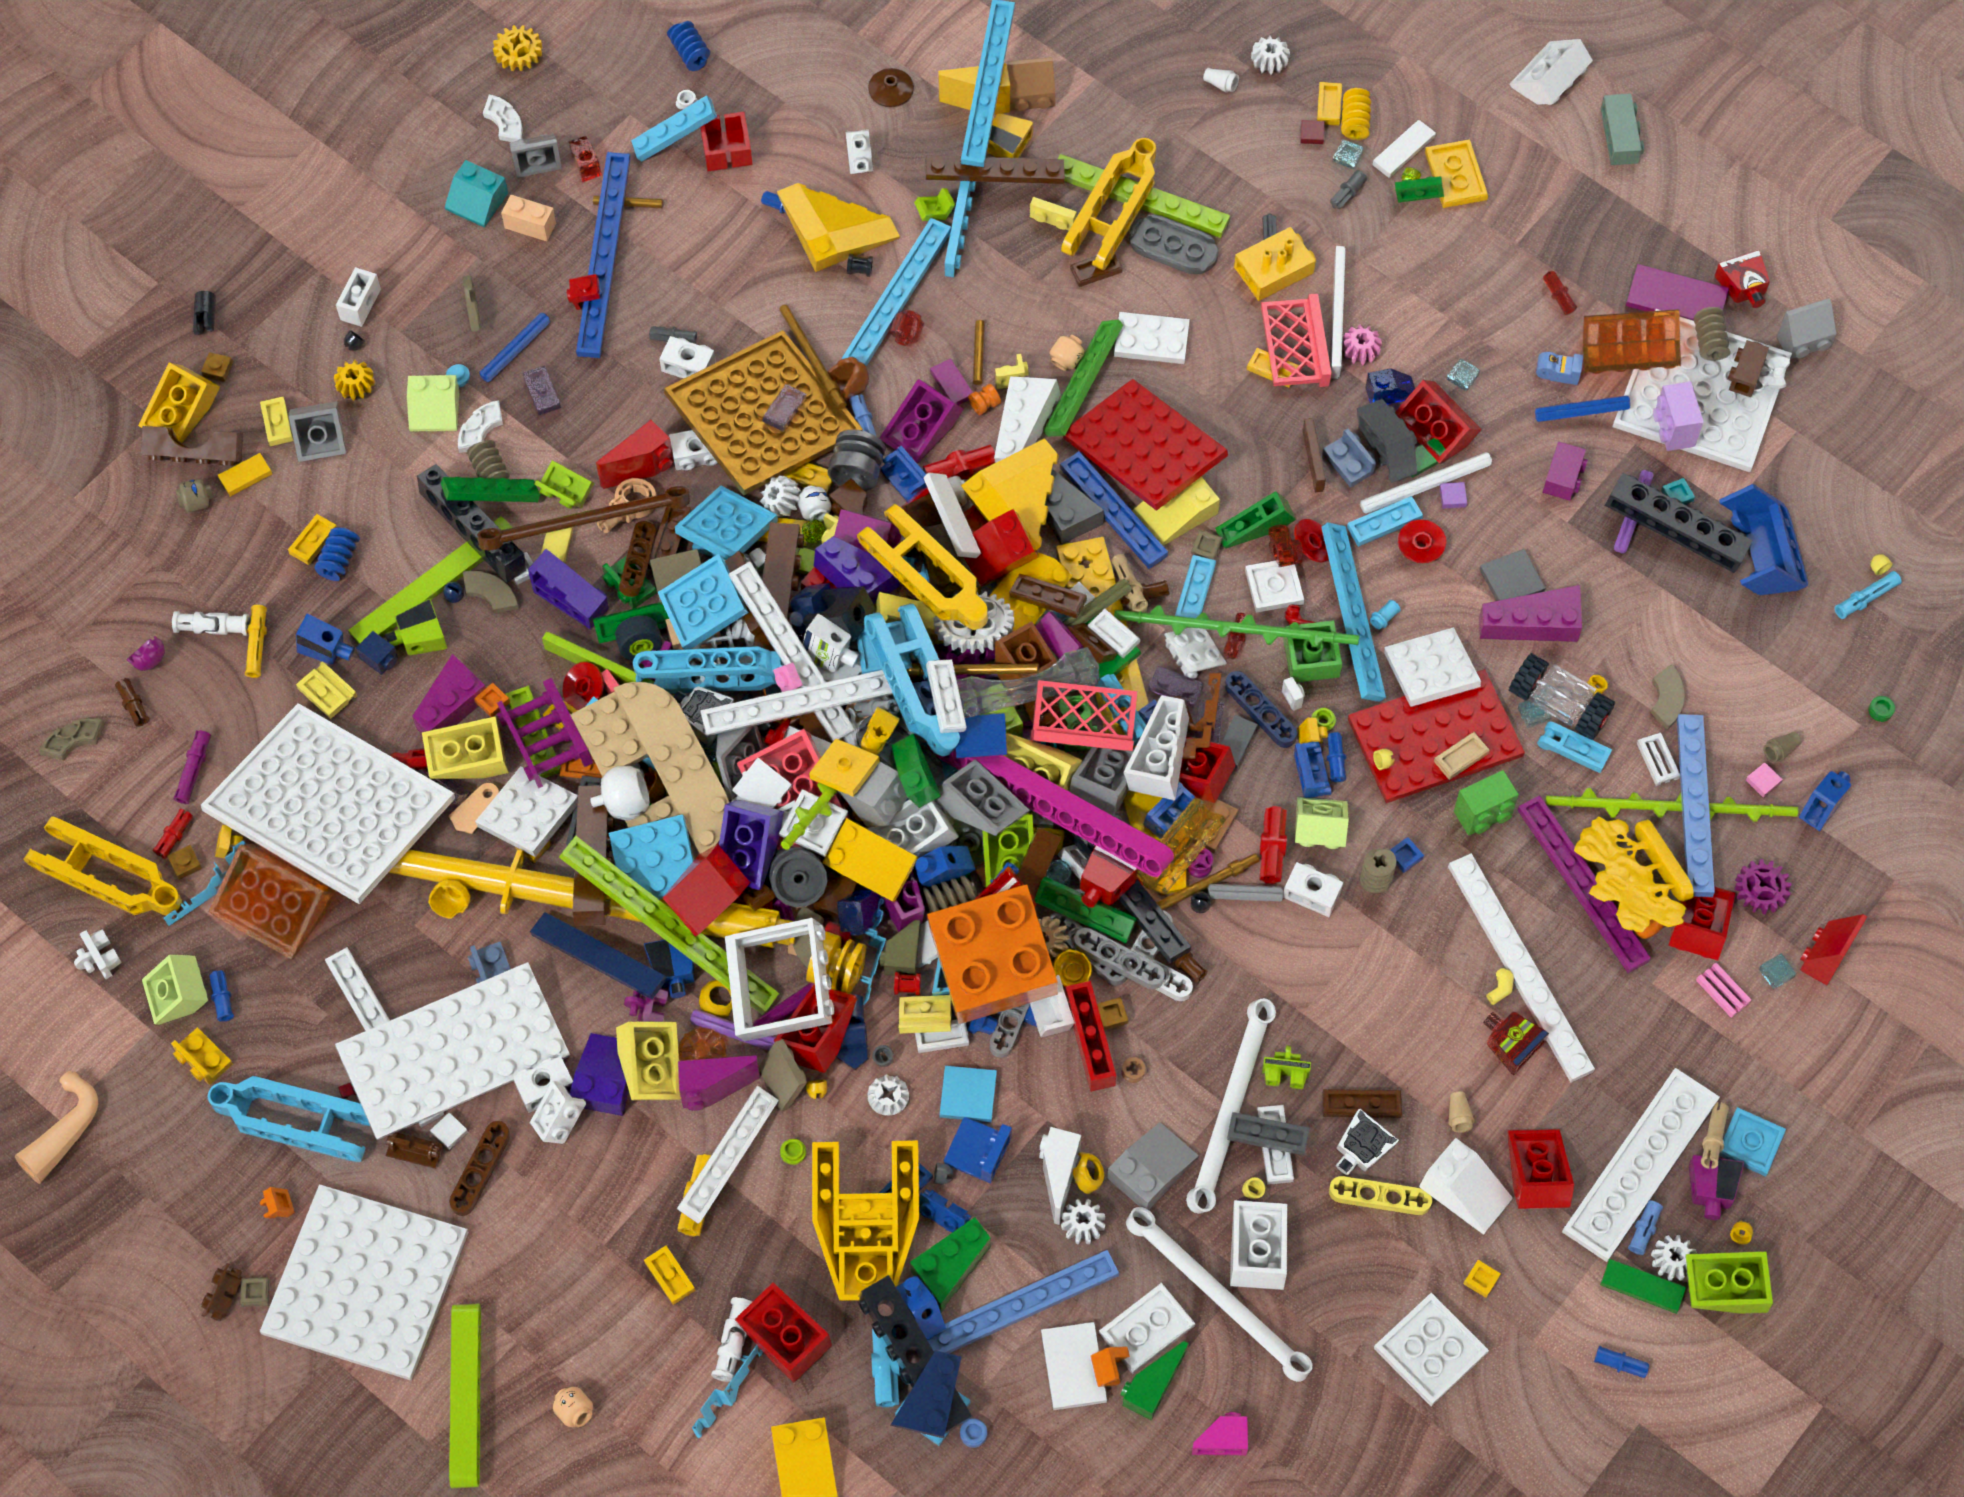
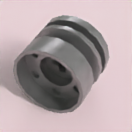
M845 430L840 432L836 438V445L833 449L834 455L831 457L828 467L829 478L839 486L852 478L864 491L873 489L877 484L880 473L879 466L882 464L885 454V444L881 439L866 431Z

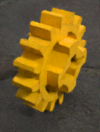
M513 25L511 31L504 28L505 34H497L498 40L493 41V52L497 63L502 62L504 69L510 66L511 71H514L516 67L523 71V66H527L530 69L532 68L531 62L538 63V57L542 56L541 49L543 47L539 34H534L532 28L526 31L524 25L520 29Z

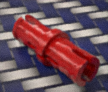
M184 809L178 810L171 824L164 828L163 836L152 850L156 855L160 857L162 854L161 857L167 859V855L176 842L181 841L183 838L182 833L194 818L188 811L184 813Z

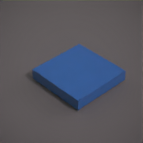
M1005 713L964 716L967 728L964 732H959L960 740L956 746L957 758L1007 755Z

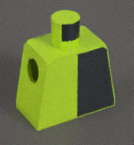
M431 599L425 600L396 615L395 620L399 629L385 634L387 642L393 646L404 643L408 655L447 649Z

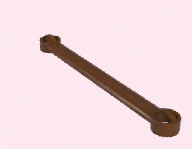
M674 486L667 489L665 494L504 530L497 528L483 529L477 534L479 548L489 551L502 547L505 542L664 506L682 508L690 503L689 489L683 486Z

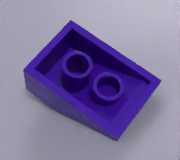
M735 800L724 806L719 846L749 880L750 883L747 887L761 890L780 837L779 833L781 831L784 811L742 800Z
M590 1033L575 1071L570 1096L572 1098L584 1099L586 1102L584 1109L623 1116L629 1090L618 1056L617 1038Z

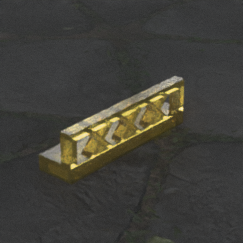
M1194 798L1159 840V842L1165 844L1173 851V861L1158 877H1152L1138 869L1137 876L1143 885L1148 889L1166 895L1226 821L1224 816L1209 811L1201 799ZM1209 820H1213L1210 826L1204 828ZM1199 839L1196 844L1189 846L1192 841ZM1183 858L1180 863L1173 865L1178 859ZM1168 876L1162 885L1158 884L1162 878Z

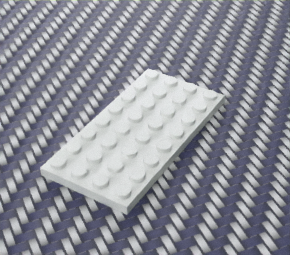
M528 962L335 1044L376 1140L514 1081L513 1078L518 1076L519 1072L528 1068L534 1069L548 1058L561 1056L562 1059L570 1057V1053Z

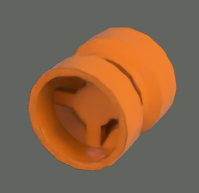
M990 383L984 386L982 391H975L968 395L969 402L978 415L986 413L989 407L995 408L1001 404L998 392Z

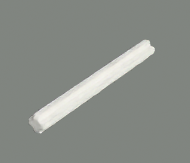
M1482 453L1361 500L1360 507L1363 513H1370L1437 487L1442 483H1447L1491 465L1492 459L1489 453Z

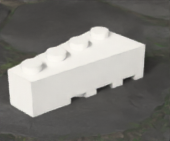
M1010 376L994 456L996 463L1036 443L1037 439L1041 437L1043 426L1047 418H1050L1053 412L1052 408L1061 395L1057 379Z
M1161 695L1124 770L1130 791L1171 800L1176 799L1189 722L1188 712L1183 699Z

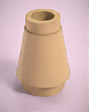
M1454 1092L1450 1095L1448 1124L1454 1132H1467L1473 1128L1475 1120L1465 1093Z

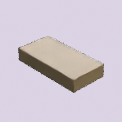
M1473 732L1435 757L1434 762L1450 780L1488 755L1490 750Z

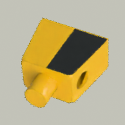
M1002 113L997 114L992 123L987 152L994 157L1019 158L1033 136V122Z

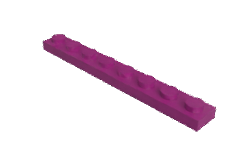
M1539 795L1518 806L1517 811L1626 972L1630 973L1647 964L1651 959L1633 931L1626 930L1621 926L1616 915L1618 909L1614 903L1609 900L1604 902L1589 894L1592 886L1597 884L1595 881L1596 877L1582 856L1574 851L1575 846Z

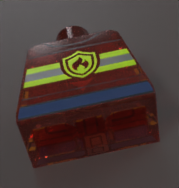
M1492 1012L1483 1022L1492 1031L1487 1042L1488 1047L1513 1076L1546 1043L1549 1036L1546 1030L1516 1012H1512L1504 1021Z

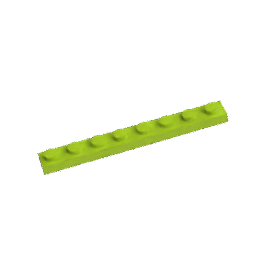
M1062 154L1058 157V159H1064V181L1089 191L1094 189L1104 172V169ZM1120 176L1109 198L1127 203L1133 193L1134 185H1138L1139 182ZM1154 187L1141 207L1142 210L1219 238L1222 237L1230 221V215Z

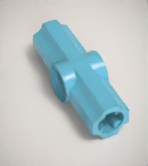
M1108 674L1095 683V687L1124 690L1114 674ZM1099 692L1105 703H1107V698L1103 693ZM1107 693L1111 698H1113L1116 695ZM1120 695L1114 702L1118 708L1130 707L1131 697ZM1109 704L1108 708L1112 712V717L1114 720L1117 716H1119V713L1111 704ZM1137 710L1135 711L1133 746L1138 744L1146 727ZM1129 712L1125 714L1127 719L1129 718ZM1121 717L1116 723L1120 725L1125 735H1127L1128 725Z
M896 1328L892 1329L894 1338H896ZM872 1329L873 1353H871L872 1376L875 1378L876 1406L883 1408L899 1405V1365L897 1361H891L885 1350L887 1344L882 1337L878 1338Z

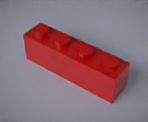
M1087 981L1066 986L1065 995L1074 1020L1073 1029L1090 1092L1116 1086V1072L1092 983Z

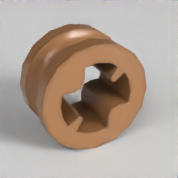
M1137 1057L1126 1059L1122 1065V1077L1130 1083L1139 1082L1143 1078L1145 1073L1144 1062ZM1130 1065H1136V1069L1140 1068L1137 1071V1075H1131V1071L1127 1072Z

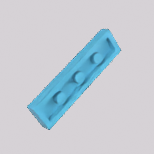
M706 95L631 140L636 158L642 162L715 119L717 115L712 99Z

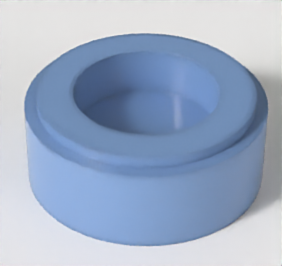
M969 1419L964 1422L960 1429L962 1442L972 1448L981 1446L987 1439L986 1425L979 1419Z

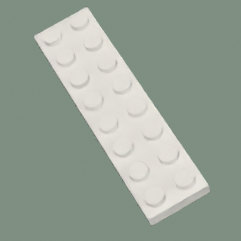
M1675 1068L1562 1232L1607 1262L1720 1097Z

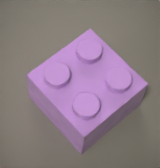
M1691 381L1665 385L1662 387L1660 396L1657 397V405L1653 409V417L1655 422L1659 423L1660 440L1662 443L1665 442L1667 451L1695 447L1703 426V418Z

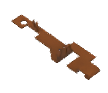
M1209 673L1208 686L1214 685V689L1211 687L1210 690L1212 700H1206L1204 716L1195 725H1190L1192 731H1203V737L1186 739L1183 759H1196V749L1210 747L1211 732L1215 730L1222 673ZM1214 679L1218 680L1216 684L1212 683Z

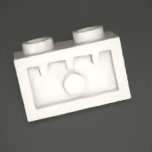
M552 1081L530 1124L543 1142L563 1144L584 1109L586 1102L584 1099L572 1098L561 1082Z

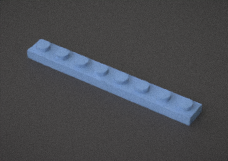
M1678 714L1677 733L1686 875L1691 881L1694 897H1713L1715 892L1703 715Z
M1105 1250L945 1323L946 1329L927 1341L933 1351L954 1352L1118 1277L1119 1272L1108 1250Z

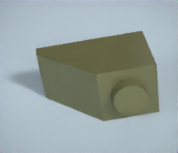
M914 920L887 941L886 951L882 950L880 955V966H884L885 975L895 976V972H899L901 975H916L920 920Z

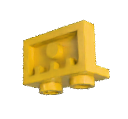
M198 1027L180 1043L176 1040L171 1043L175 1050L173 1056L182 1065L187 1062L192 1067L189 1071L199 1082L204 1079L211 1085L233 1065L232 1061Z

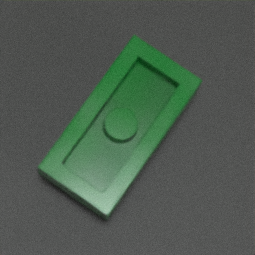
M1441 176L1395 182L1398 203L1444 197Z

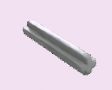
M1209 884L1208 895L1211 899L1282 901L1283 887Z

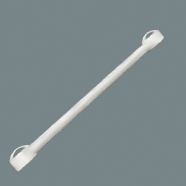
M1258 999L1248 1006L1247 1015L1249 1021L1195 1188L1191 1189L1187 1194V1205L1194 1213L1208 1212L1215 1206L1216 1197L1214 1190L1230 1140H1227L1232 1112H1240L1267 1024L1275 1018V1006L1268 999ZM1263 1006L1267 1011V1018L1265 1021L1261 1020L1258 1017L1259 1012L1263 1008ZM1203 1193L1207 1198V1205L1204 1209L1198 1206V1201Z
M1136 1207L1131 1211L1126 1220L1127 1228L1131 1233L1137 1236H1144L1283 1365V1371L1288 1378L1296 1382L1306 1379L1312 1370V1362L1307 1355L1301 1352H1294L1155 1224V1218L1151 1211L1143 1207ZM1134 1217L1143 1219L1148 1226L1139 1225L1134 1220ZM1290 1361L1299 1363L1305 1372L1297 1371Z

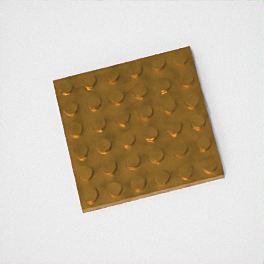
M784 330L664 388L665 396L743 496L769 483L771 478H778L779 475L783 476L832 451L840 432L845 430H863L846 408L838 409L833 399L828 397L824 390V384L817 372Z

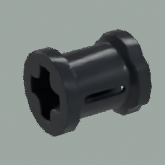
M850 253L847 262V274L860 273L871 277L873 256L868 258L856 257Z

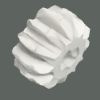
M1269 36L1267 40L1261 37L1259 42L1254 44L1251 59L1254 62V67L1260 68L1261 73L1269 71L1270 75H1272L1274 70L1280 73L1282 68H1286L1288 65L1290 51L1287 48L1286 42H1280L1279 37L1272 39Z
M779 475L778 478L773 477L770 483L765 484V491L760 492L764 496L760 502L764 505L765 509L777 514V517L790 516L791 509L797 510L796 503L799 501L798 495L801 493V490L797 487L798 484L794 480Z
M1077 1199L1075 1207L1068 1204L1066 1206L1067 1212L1061 1214V1219L1065 1221L1061 1224V1229L1067 1231L1066 1238L1068 1239L1076 1236V1244L1081 1242V1238H1085L1086 1244H1090L1091 1236L1099 1239V1231L1105 1230V1224L1102 1222L1105 1220V1214L1098 1213L1100 1210L1098 1204L1091 1208V1200L1089 1199L1086 1200L1085 1205H1082L1081 1201ZM1080 1219L1081 1221H1084V1220L1087 1219V1220H1088V1224H1086V1223H1084V1222L1081 1223V1224H1079V1223H1078V1220Z
M1668 1235L1665 1236L1664 1242L1657 1241L1655 1245L1657 1249L1652 1251L1651 1256L1655 1258L1652 1262V1267H1661L1658 1272L1659 1276L1666 1272L1669 1281L1674 1278V1275L1679 1280L1684 1279L1685 1274L1687 1275L1685 1255L1697 1253L1696 1249H1688L1691 1243L1690 1240L1685 1241L1683 1244L1680 1235H1677L1674 1241ZM1676 1255L1678 1259L1673 1261L1670 1257Z

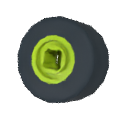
M648 616L630 617L622 621L615 631L620 654L625 659L631 661L640 652L659 651L663 644L657 622Z

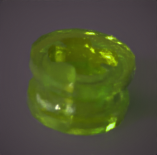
M816 519L806 522L802 526V534H804V539L808 543L820 541L825 532L824 525Z

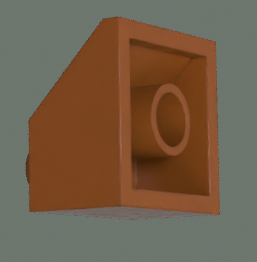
M1032 621L995 642L996 664H1039V674H997L1009 693L1043 675L1058 664Z

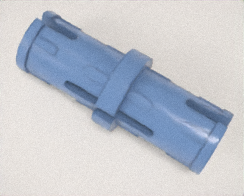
M1651 1200L1646 1204L1641 1219L1637 1220L1635 1224L1636 1231L1628 1246L1631 1252L1638 1255L1645 1253L1651 1235H1654L1656 1232L1655 1225L1661 1210H1663L1661 1204Z

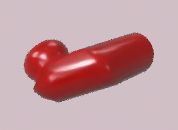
M1289 605L1287 611H1285V619L1289 625L1293 622H1297L1298 625L1316 623L1303 620L1299 614L1300 608L1297 605Z

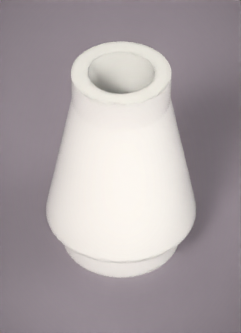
M1207 68L1203 79L1228 93L1229 91L1234 92L1236 90L1239 75L1231 70Z

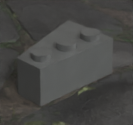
M1383 399L1358 407L1359 429L1371 449L1376 448L1381 456V458H1378L1381 466L1386 465L1389 469L1388 478L1390 482L1393 483L1417 474L1414 446L1417 443L1416 436L1412 430L1409 431L1404 420L1397 417L1393 407L1388 406Z
M1052 469L1051 475L1054 476V483L1051 495L1047 494L1045 506L1048 507L1046 522L1062 545L1103 525L1104 510Z

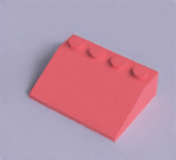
M805 729L737 763L741 773H743L744 771L747 772L755 760L759 758L792 784L791 788L781 799L782 803L777 804L774 809H779L794 800L796 802L802 789L818 797L822 795L817 786L819 782L810 779L809 775L821 756L810 733ZM837 791L829 802L846 810ZM781 836L776 846L778 850L783 848L781 842L785 839Z

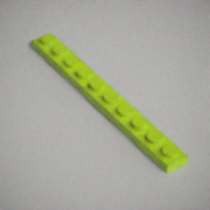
M575 836L559 856L560 859L731 990L727 952L702 933L695 937L673 910L579 837ZM747 969L750 1006L763 1015L779 993Z

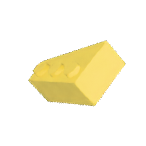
M879 592L875 603L877 610L875 613L879 612L886 623L900 621L898 608L903 605L914 604L932 644L944 643V640L939 641L938 634H935L934 617L936 615L921 601Z

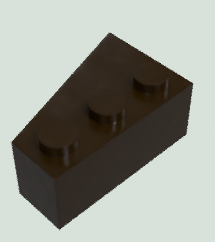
M943 524L922 527L974 575L965 559L957 555ZM921 550L927 581L945 598H953L955 594L963 590L956 582H951L949 575L939 566L935 567L933 561ZM976 579L978 595H981V585Z

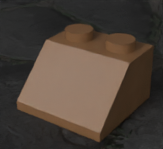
M1052 57L1007 61L1010 82V111L1055 107Z

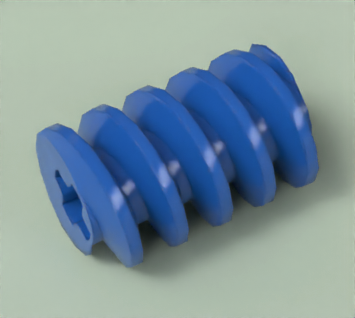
M685 21L670 27L667 31V36L678 51L682 61L686 64L689 71H698L703 68L710 56V50L706 47V43L702 41V37L698 34V30L694 28V24L691 21Z
M337 527L331 529L329 537L325 541L326 545L323 546L318 562L314 566L315 571L328 580L339 581L340 577L338 575L346 573L343 567L349 566L350 563L347 559L353 557L351 551L356 550L357 546L355 543L360 541V537L346 528Z

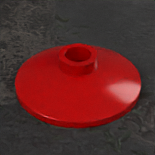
M1302 519L1294 528V536L1298 547L1304 555L1315 562L1323 563L1328 561L1329 557L1321 528L1322 525L1312 519Z
M1423 519L1414 520L1404 525L1400 530L1398 547L1407 559L1416 563H1430L1440 558L1444 553L1446 536L1444 531L1434 522ZM1417 544H1424L1425 547H1420Z
M580 662L567 672L563 682V697L566 703L576 710H580L586 707L593 696L598 700L600 699L604 682L599 668L589 662Z
M791 718L784 720L776 730L770 728L764 742L768 743V747L783 739Z

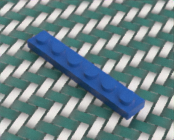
M1079 451L1060 463V469L1079 491L1104 510V519L1148 569L1168 557V551Z

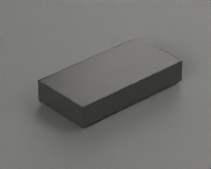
M1237 715L1234 716L1221 742V745L1230 746L1236 764L1235 768H1238L1258 725Z

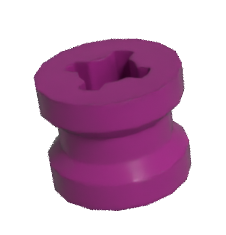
M1203 847L1193 849L1188 856V872L1196 878L1208 876L1212 870V853Z

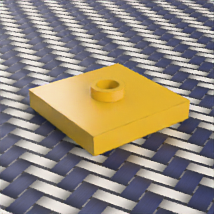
M835 739L810 771V779L854 797L879 764L880 759L878 755Z

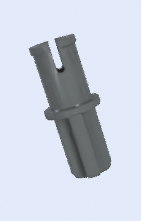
M1356 170L1347 182H1343L1340 185L1341 189L1330 200L1334 209H1341L1350 198L1356 196V191L1367 180L1366 175L1362 171Z
M652 326L649 332V338L656 341L668 342L670 336L684 338L693 344H696L697 331L679 330L675 326L673 329Z

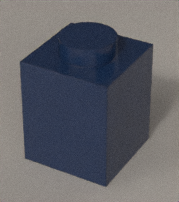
M374 631L356 647L359 658L381 675L386 670L393 668L398 659L395 647Z

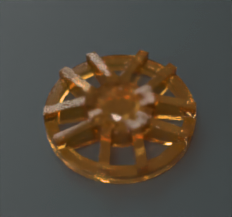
M693 1028L692 1031L684 1034L679 1043V1061L714 1059L712 1057L713 1053L721 1055V1058H726L725 1042L722 1036L713 1029ZM699 1033H707V1035L702 1039ZM696 1034L699 1041L694 1043L690 1037ZM712 1035L716 1037L712 1043L708 1042ZM686 1041H688V1043L691 1045V1046L683 1047V1045H684V1043H685ZM720 1042L722 1050L714 1047ZM692 1052L691 1055H688L686 1057L682 1056V1053Z

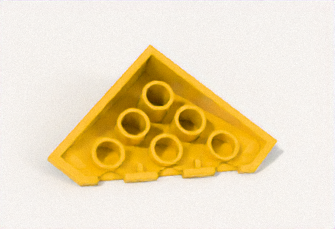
M800 183L777 191L778 197L815 272L847 260L850 253L857 256L900 238L890 216L868 211V208L852 202L850 204L822 191L820 193Z
M1044 438L979 471L962 484L961 487L988 522L1014 509L1019 514L1035 549L1038 550L1042 543V537L1039 536L1040 526L1045 525L1048 507L1045 506L1047 494L1051 495L1054 483V476L1051 475L1053 464L1058 463L1059 455Z

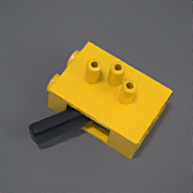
M1271 213L1262 218L1263 241L1235 254L1234 268L1258 301L1314 274L1316 263L1314 253L1311 250L1308 251L1302 237L1295 233L1291 227L1277 233L1276 216Z

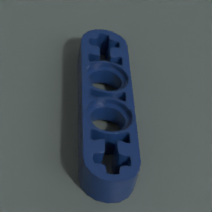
M1240 671L1229 673L1226 678L1225 688L1230 696L1278 746L1283 748L1291 747L1295 743L1297 730L1294 725L1244 673ZM1232 681H1241V686H1232ZM1256 696L1260 702L1252 706L1246 702V698ZM1266 713H1271L1276 717V720L1272 723H1267L1262 719V716ZM1281 731H1282L1284 734H1286V733L1289 732V733H1290L1289 739H1288L1286 736L1283 737V738H1281Z

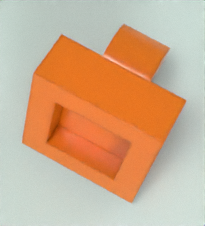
M491 683L474 698L475 703L490 717H494L500 712L497 702L502 701L504 707L510 703L509 697L494 683Z
M269 1187L263 1191L264 1198L260 1201V1206L268 1207V1212L263 1215L264 1218L274 1219L277 1216L287 1218L295 1213L288 1189Z

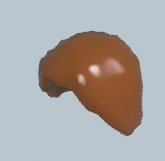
M853 356L839 360L828 371L831 379L836 381L841 389L840 394L844 401L863 393L869 384L866 365Z

